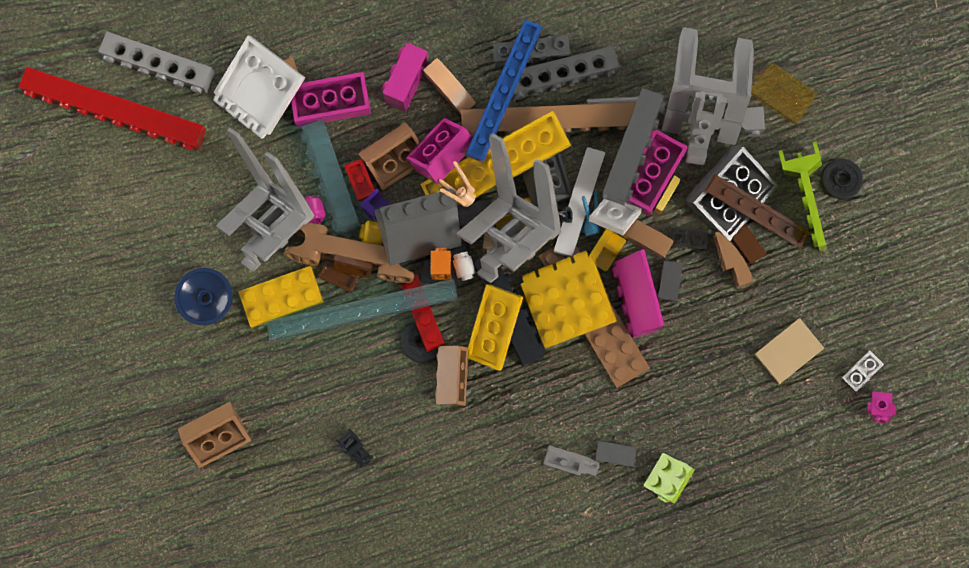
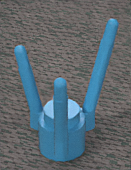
M595 190L593 193L594 208L596 209L598 207V196ZM582 196L588 220L584 221L581 233H585L586 237L601 233L599 228L602 227L589 221L591 214L586 197Z

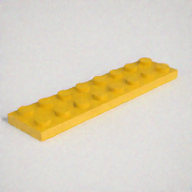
M554 111L503 138L513 177L533 167L536 159L544 161L571 146ZM490 149L484 163L470 157L458 163L469 183L475 189L473 194L476 197L497 187ZM455 167L443 179V181L456 190L461 187L467 188ZM430 179L421 183L425 195L440 192L441 188L448 190L441 183L437 184Z

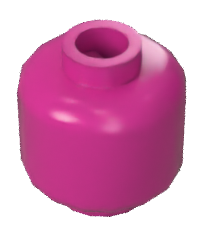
M314 196L305 197V201L314 214V217L309 222L320 224L326 216L322 200Z

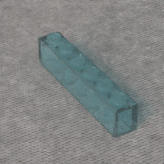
M323 119L301 126L303 133H300L303 144L307 143L309 148L306 151L308 159L313 161L315 165L312 168L316 179L319 178L321 185H318L321 196L325 195L327 202L324 203L328 214L331 213L333 220L330 221L333 231H338L339 235L360 229L358 217Z

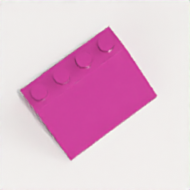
M639 250L616 261L613 264V268H611L612 276L614 279H617L618 286H616L617 295L623 301L621 305L622 314L627 317L628 321L626 329L628 334H631L632 339L654 334L664 326L645 250Z

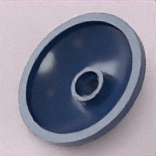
M197 268L188 272L180 279L175 289L174 300L178 312L184 319L196 325H211L220 321L228 313L232 304L233 293L229 281L220 272L210 268ZM208 295L209 300L204 302L203 297Z

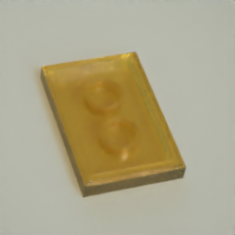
M773 62L770 63L751 89L753 96L795 125L818 95V93Z

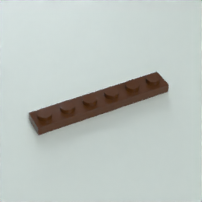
M714 174L705 189L709 194L800 249L810 234V231Z

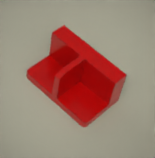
M360 159L344 165L358 202L365 200L374 191L364 162Z

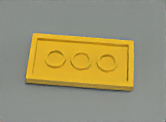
M311 266L238 291L251 328L324 303Z
M491 284L486 285L468 346V359L498 371L502 370L522 303V296Z

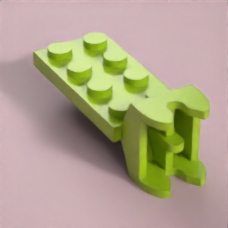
M817 141L813 142L815 154L802 157L800 152L797 153L798 158L785 161L783 151L779 150L784 174L798 177L801 193L805 192L806 196L802 197L805 211H810L807 219L810 229L814 228L815 231L814 234H811L814 247H819V251L827 250L809 178L813 172L822 166Z

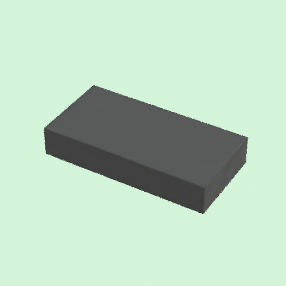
M670 261L663 262L657 299L677 302L683 264Z
M598 441L595 460L634 467L637 447Z

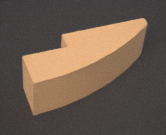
M438 58L423 70L424 75L433 83L438 92L460 114L461 109H471L476 104L465 88Z

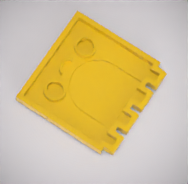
M587 251L573 255L575 263L572 262L570 257L556 262L558 270H555L553 264L538 269L540 277H537L535 271L522 275L524 283L521 286L545 349L617 322L593 256L589 257Z

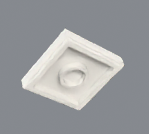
M603 199L590 215L589 221L624 235L641 214V208L627 202L623 206Z

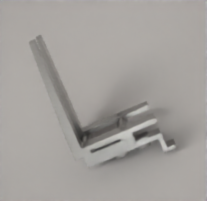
M683 27L678 43L674 82L661 131L680 134L683 121L691 124L690 130H692L688 144L686 162L704 165L710 138L715 129L719 130L720 128L717 142L736 145L751 98L754 57L753 41L738 38L734 51L732 82L695 75L698 32L696 29ZM691 95L695 97L691 112H686ZM705 99L715 101L712 112L703 111ZM726 103H728L724 114V118L722 119Z
M229 128L227 132L258 186L227 214L216 227L228 236L243 222L251 228L254 235L241 249L245 255L241 263L254 272L261 265L257 257L266 262L279 248L282 249L288 243L287 240L301 226L306 225L314 217V214L279 160L269 152L264 154L282 188L271 181L240 134ZM266 200L273 204L258 220L251 216Z
M495 134L490 135V150L498 198L457 233L458 237L469 244L474 243L484 233L492 238L493 247L480 259L482 268L477 272L478 276L489 283H492L499 277L497 270L499 266L503 264L510 270L515 271L526 260H530L535 255V252L550 239H554L561 232L553 181L548 165L538 159L534 161V178L538 207L516 194L504 140ZM507 213L514 217L500 230L493 227Z

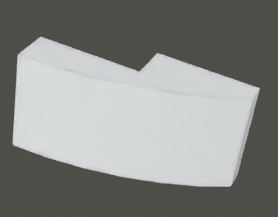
M869 350L842 378L857 392L884 364Z

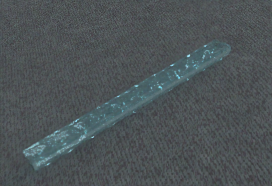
M451 279L267 321L269 340L271 342L457 300L455 281Z

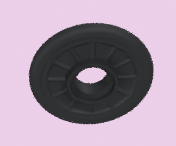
M836 159L829 162L823 169L821 176L822 186L830 196L836 199H849L860 191L863 184V175L860 168L854 162L847 159ZM839 174L847 177L845 184L838 182L837 176Z
M416 322L410 324L404 330L401 337L403 352L409 359L415 362L425 363L432 361L437 357L438 348L427 352L425 347H419L417 339L421 337Z

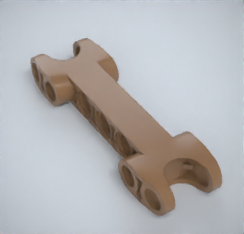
M308 222L306 225L301 226L295 234L305 239L304 243L299 246L286 247L284 252L287 258L312 266H317L320 258L334 261L335 254L373 263L372 269L378 270L377 277L385 281L411 283L414 279V274L402 268L400 263L389 266L384 246L327 235L328 229L320 224Z

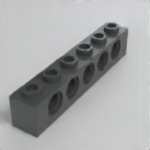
M614 46L525 68L512 99L521 100L526 95L532 94L536 96L542 94L545 90L556 91L561 89V86L569 85L572 87L578 85L581 81L587 80V82H592L601 76L612 77L616 75L619 70V64ZM595 62H600L603 65V67L598 69L595 68L593 64ZM582 67L585 71L578 73L575 71V68ZM563 71L567 76L560 78L557 76V73ZM540 76H546L549 80L547 82H541L538 78ZM527 80L530 82V85L523 87L520 83Z

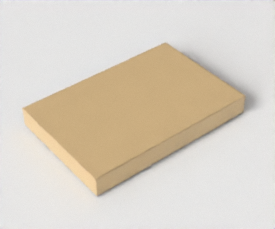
M799 318L754 355L776 382L781 384L822 351L824 347Z

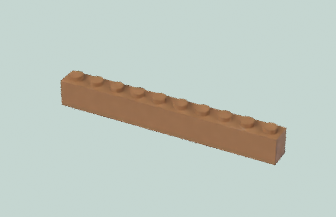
M637 102L508 107L498 131H504V135L512 134L551 111L555 112L564 132H572V128H579V131H591L590 127H598V131L609 130L611 126H617V130H626ZM486 108L461 109L462 127L466 128L471 136H474Z

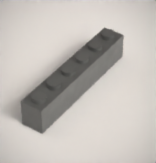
M642 88L602 193V198L623 206L626 200L630 201L633 190H631L632 183H637L640 174L637 172L639 165L643 166L646 155L644 151L651 146L653 137H650L652 130L656 131L660 121L657 119L658 114L663 113L666 105L663 102L664 95Z

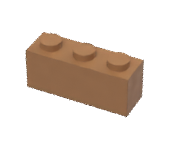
M439 346L437 352L436 404L466 406L468 348L462 346Z

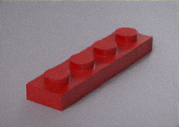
M418 275L414 276L411 283H400L427 352L445 345Z

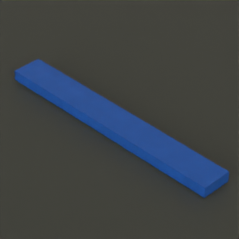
M526 19L524 20L466 152L467 157L484 163L490 149V135H496L540 35L541 25Z

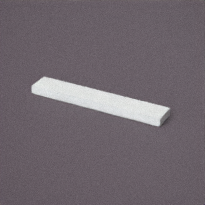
M589 147L586 149L568 205L572 209L573 220L571 223H562L554 253L571 258L573 256L586 216L582 196L586 197L589 206L605 156L603 151Z

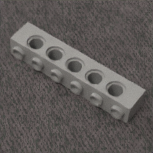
M106 32L98 51L103 60L109 63H114L115 61L121 63L120 66L126 69H131L132 67L138 69V72L141 74H153L155 78L161 81H166V79L173 81L174 85L190 87L191 91L199 94L201 91L208 92L215 74L212 67L110 32ZM125 49L124 54L118 55L119 50ZM138 55H143L140 61H135ZM155 61H160L159 66L152 67ZM178 67L175 73H170L171 68ZM190 73H195L193 79H187V76Z

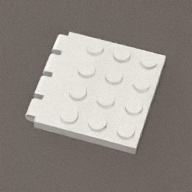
M247 36L213 92L216 94L213 101L222 108H225L228 113L263 139L266 134L270 135L305 77L252 36Z

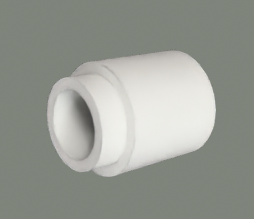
M468 252L454 255L453 264L457 278H462V281L472 279V274H475L476 271L471 256H469Z

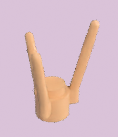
M454 161L453 164L467 188L461 187L456 190L442 179H439V182L447 189L452 188L454 194L443 188L440 191L461 205L468 207L476 198V195L473 194L475 189L469 183L458 163Z

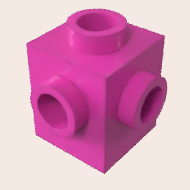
M872 392V402H868L867 414H871V420H875L876 423H887V421H891L892 415H896V403H892V393Z

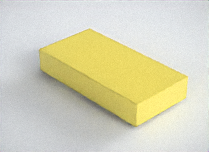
M674 175L654 210L655 213L659 215L662 213L678 186L680 178Z

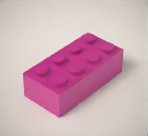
M364 72L304 82L291 100L294 121L297 127L371 114Z
M657 129L650 136L653 137L650 148H646L644 151L646 155L643 166L639 165L637 172L640 174L637 183H632L631 190H633L631 199L630 201L626 200L627 203L641 208V213L647 216L651 214L688 148L686 145Z

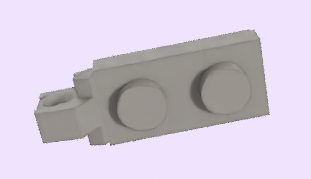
M550 445L544 459L545 465L577 475L588 473L596 476L600 464L586 456Z

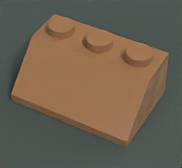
M403 123L358 154L378 185L384 190L414 170L406 157L420 142L414 131L406 123Z
M231 402L178 428L182 444L199 468L251 441Z

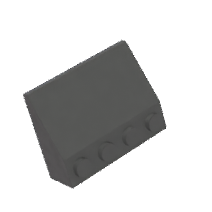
M735 145L728 149L684 200L695 214L714 230L724 235L729 241L732 240V237L750 218L705 191L714 174L762 203L779 186L743 146Z
M452 188L446 190V191H449L450 193L454 194ZM441 191L374 210L389 266L430 255L431 251H435V248H447L448 250L462 246L461 238L457 236L460 227L456 201Z

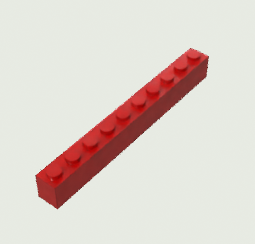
M26 67L19 84V88L24 92L23 95L34 99L36 96L47 104L54 102L65 110L72 108L78 114L84 116L90 114L96 120L102 122L108 120L114 126L122 128L123 125L129 127V130L139 134L141 131L147 133L146 136L157 139L159 137L168 144L175 145L177 143L189 151L193 149L199 151L206 133V128L201 124L30 67Z

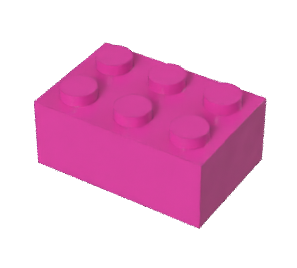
M406 43L405 47H401L398 53L399 60L397 64H393L391 67V77L389 81L384 82L382 87L385 103L404 112L407 111L424 75L423 70L429 64L428 51Z
M444 118L406 159L417 173L439 184V179L443 180L455 167L453 162L459 163L466 155L472 141V136L466 128Z

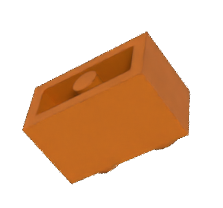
M435 248V251H431L432 280H451V251H447V248Z

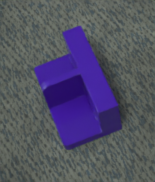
M375 189L360 205L363 212L372 221L377 222L374 210L388 206L390 203L380 194L378 189Z

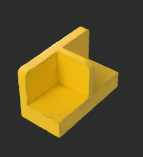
M606 229L589 257L593 256L596 266L607 272L626 240L613 231Z

